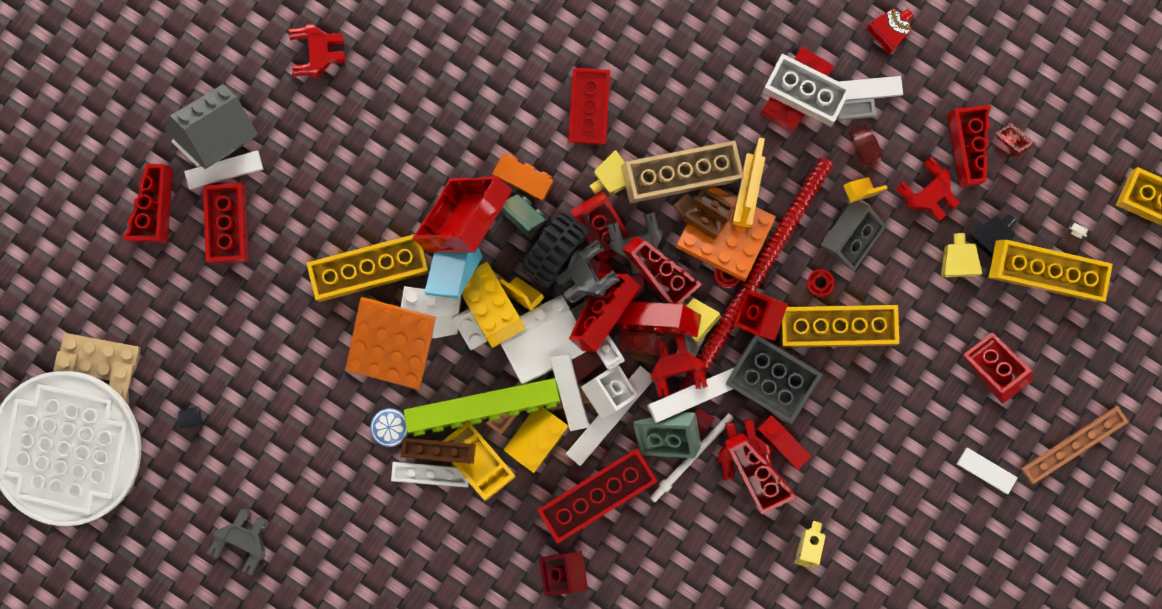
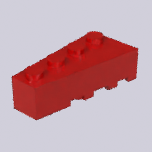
M634 237L622 248L623 252L663 303L681 304L702 285L698 280H695L690 274L682 270L672 260L641 238Z
M630 302L616 322V325L623 331L635 329L639 332L651 331L661 334L698 337L702 315L683 304Z
M744 433L725 441L761 515L797 498L793 489Z

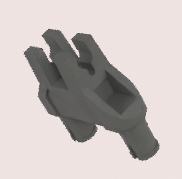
M650 212L643 215L647 232L635 237L647 241L657 249L663 236V231L661 228H658L655 212ZM618 222L612 223L613 225H606L611 239L609 247L626 258L631 274L640 273L622 250L634 237L622 239Z
M597 240L585 249L575 251L570 259L567 270L555 278L558 285H562L565 289L575 283L563 293L566 300L570 299L571 303H575L586 295L602 297L606 294L608 288L620 281L614 271H611L600 280L590 264V259L603 251L601 244Z
M241 509L233 524L214 531L213 537L215 539L207 554L219 558L225 543L229 542L249 552V557L242 571L253 575L259 561L266 556L261 534L268 520L258 517L251 530L245 527L251 512Z

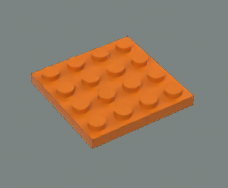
M717 187L705 188L736 208L737 197ZM756 207L753 224L749 228L732 224L734 210L715 240L687 223L675 248L745 282L776 216Z
M362 297L358 307L345 370L419 390L437 317Z

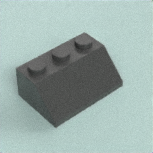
M859 201L852 202L821 243V246L830 256L851 271H855L887 225L870 206Z

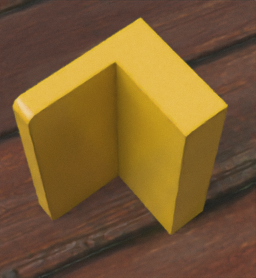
M869 177L843 185L851 203L870 198L888 189L886 185L873 188Z
M517 276L510 283L503 279L499 281L509 297L530 311L544 299L542 293Z

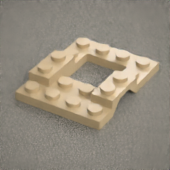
M64 333L61 349L57 351L53 372L74 371L91 375L95 378L110 380L109 386L129 406V387L132 375L137 367L141 347Z

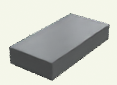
M874 98L845 100L837 120L876 117Z

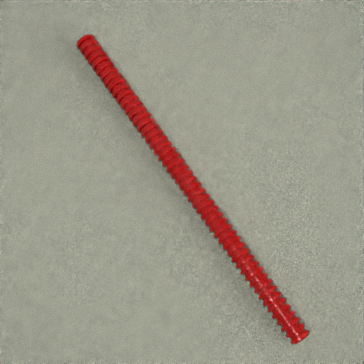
M819 157V162H816V167H813V172L809 174L810 177L806 178L807 182L803 183L804 187L800 188L801 192L797 193L798 197L794 198L795 202H792L791 207L787 209L788 212L784 214L785 217L778 224L779 228L776 227L775 229L776 233L773 232V237H770V242H767V247L763 249L764 252L760 253L761 257L757 258L758 262L754 263L755 267L751 268L752 272L748 274L749 277L746 278L745 283L741 284L742 288L738 289L739 293L735 294L736 298L732 299L733 303L729 304L730 308L726 309L727 312L723 314V319L719 320L720 324L716 325L717 329L713 330L714 334L710 335L711 339L707 340L708 343L704 345L705 348L698 355V359L706 364L705 375L707 374L706 371L710 369L709 366L713 364V359L717 358L716 354L720 353L719 349L722 350V344L726 343L725 340L729 338L728 335L735 328L734 323L746 290L756 291V289L760 288L759 284L763 283L762 279L766 278L765 274L769 273L768 269L772 268L771 264L775 263L774 259L779 257L778 253L782 252L781 248L785 247L784 243L788 242L787 238L791 237L790 233L794 232L793 228L797 227L796 224L800 222L799 219L803 217L802 214L806 212V208H809V203H812V198H815L818 188H821V183H824V178L828 177L827 173L831 172L830 168L834 167L830 160ZM689 372L688 375L686 374V379H683V384L679 385L680 389L676 390V393L695 385L693 373Z

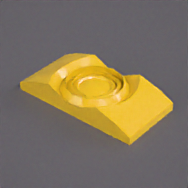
M470 422L463 424V427L458 428L443 440L445 442L476 445L474 464L451 463L460 471L484 501L488 500L515 478L512 471L477 430L470 425Z

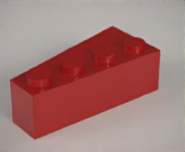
M991 105L954 109L947 114L960 188L979 186L986 182L987 147L989 145L988 129L990 128L989 112L991 111Z
M146 164L139 185L138 197L135 198L133 204L135 206L132 216L129 217L127 223L129 225L127 232L124 233L123 240L136 243H168L173 168L165 164Z
M599 273L598 279H602L609 273ZM617 274L620 281L608 288L606 294L602 297H588L569 337V340L582 351L596 352L641 287L628 274Z

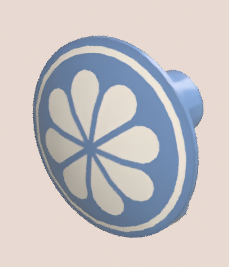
M393 408L383 409L376 413L370 425L371 435L374 440L386 447H393L402 443L403 438H406L408 434L405 415Z

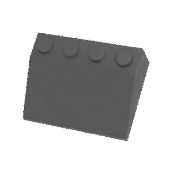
M224 84L170 115L164 129L204 169L212 166L258 136L237 96Z
M754 334L725 384L792 424L823 374L766 338Z

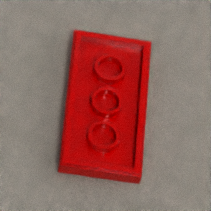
M573 68L568 143L606 145L610 70Z

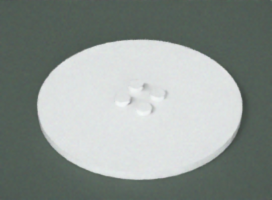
M49 372L20 384L0 405V490L19 511L30 518L46 524L74 526L88 523L104 516L113 510L129 493L140 467V432L131 409L125 400L108 384L91 375L80 372Z

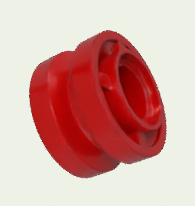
M718 268L714 271V279L720 287L732 288L740 281V279L734 276L731 279H726L723 276V271Z
M824 269L813 271L807 280L810 293L816 297L828 296L834 289L832 274ZM818 279H824L827 284L824 288H818L815 282Z

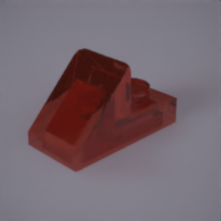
M1011 122L995 133L997 139L1009 148L1011 157L1020 156L1035 145L1032 139Z

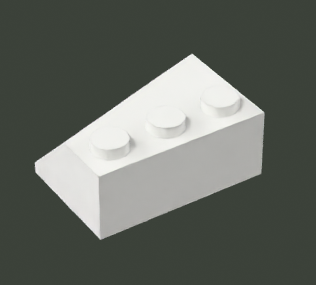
M404 286L402 308L437 317L432 338L458 334V328L452 318L461 313L462 294L459 299L429 296L425 294V289Z

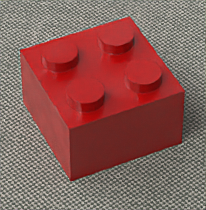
M747 289L734 325L757 336L775 341L788 304Z

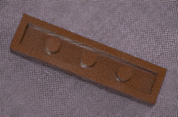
M403 438L401 457L474 464L476 445Z

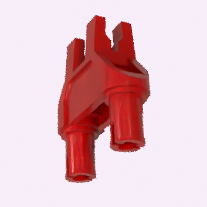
M307 24L302 28H289L290 41L297 39L308 40L310 57L308 64L292 65L293 77L310 75L312 78H317L331 64L346 62L344 51L330 52V46L344 44L342 33L325 34L313 24Z
M931 157L923 164L934 176V180L919 194H914L903 181L895 190L906 201L905 206L907 208L928 211L939 222L946 216L945 212L937 204L939 200L942 199L951 210L959 205L960 202L950 191L949 170L942 169Z
M684 336L676 337L679 353L669 355L665 340L657 342L660 359L653 369L651 380L655 382L659 399L664 398V396H670L666 381L668 377L688 372L693 373L696 390L702 389L700 381L703 388L708 387L704 373L706 364L688 352Z
M751 418L745 419V436L772 465L770 456L773 451L772 447L756 436L753 420ZM733 422L725 423L727 440L736 436L735 425ZM725 442L717 455V461L721 463L723 480H728L729 477L731 479L735 478L732 463L734 459Z

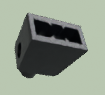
M1007 214L1003 220L995 216L968 237L992 259L996 240L1012 241L1015 237V232L1010 228L1016 223V220L1010 214Z

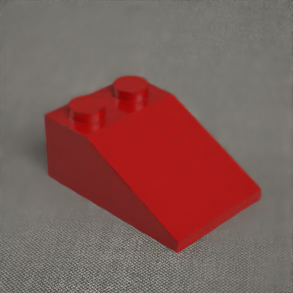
M603 191L570 210L574 219L588 228L589 234L586 239L591 245L596 240L601 244L603 251L599 252L597 257L602 263L618 254L609 247L611 239L606 225H613L612 223L618 222L622 239L630 238Z
M993 332L963 354L965 360L989 391L1002 404L1033 381L1032 370Z

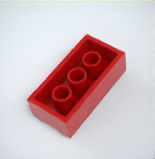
M801 47L794 60L826 76H829L834 68V65L804 47ZM770 97L760 115L793 134L804 113Z
M242 183L203 185L206 262L211 265L249 262L246 187Z

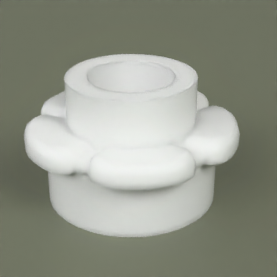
M1076 223L1073 224L1072 228L1070 227L1072 235L1080 239L1082 236L1087 237L1088 229Z

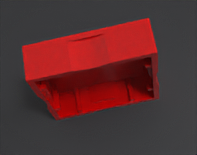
M485 176L473 179L467 177L450 178L437 198L435 205L425 217L412 239L427 253H474L512 190L498 176Z

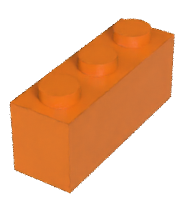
M502 154L492 176H498L505 184L544 203L554 184V181L551 179L552 176L543 171L541 174L535 171V167L528 163L523 165L517 162L518 158L511 154H508V156Z

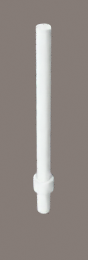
M728 413L701 442V447L696 457L686 458L666 480H662L659 488L649 498L656 502L665 492H668L672 488L671 485L726 428L725 423L731 422L734 417Z

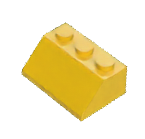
M543 407L538 408L539 411L530 413L504 448L506 453L533 473H535L569 427Z

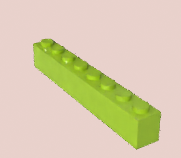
M553 378L404 410L407 432L416 437L425 435V431L432 430L433 433L444 431V427L451 426V429L463 427V423L470 422V425L482 423L481 420L489 418V421L499 420L502 415L508 414V417L520 415L519 412L527 410V413L539 411L538 408L545 406L546 409L556 408L557 404L561 403L556 379Z

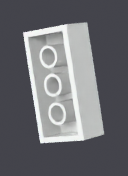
M782 54L762 93L831 127L852 88Z

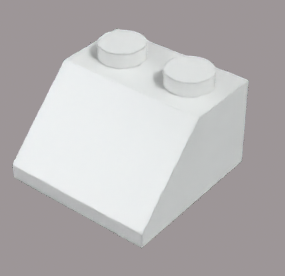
M619 365L609 371L606 370L581 387L602 420L638 397V394Z

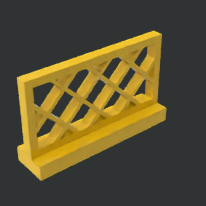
M764 138L758 139L754 154H746L743 168L744 178L741 179L732 224L752 227L765 157L762 156Z

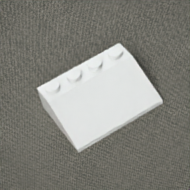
M562 294L520 316L526 329L500 343L522 385L553 370L550 361L551 357L570 353L572 360L587 352L582 351L569 340L577 321Z

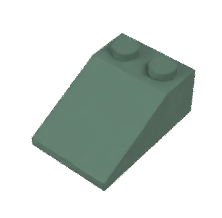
M517 194L506 200L501 210L503 215L528 238L532 239L546 224L545 215L538 208L534 210L530 206L532 203L525 196L521 198Z
M680 412L657 423L654 422L653 417L633 423L641 455L695 458L701 447L696 413Z

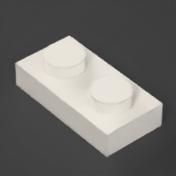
M469 309L452 318L470 350L487 342Z

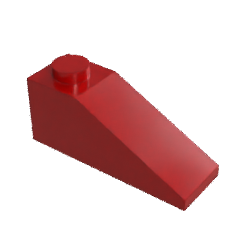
M772 415L768 416L756 429L797 470L811 457Z

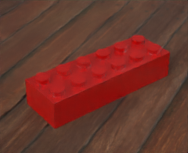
M636 448L537 511L558 544L658 481Z

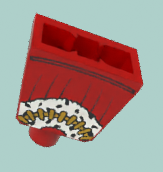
M892 9L871 21L866 30L890 55L912 29L908 22L914 18V15L909 9H906L901 14L896 9Z

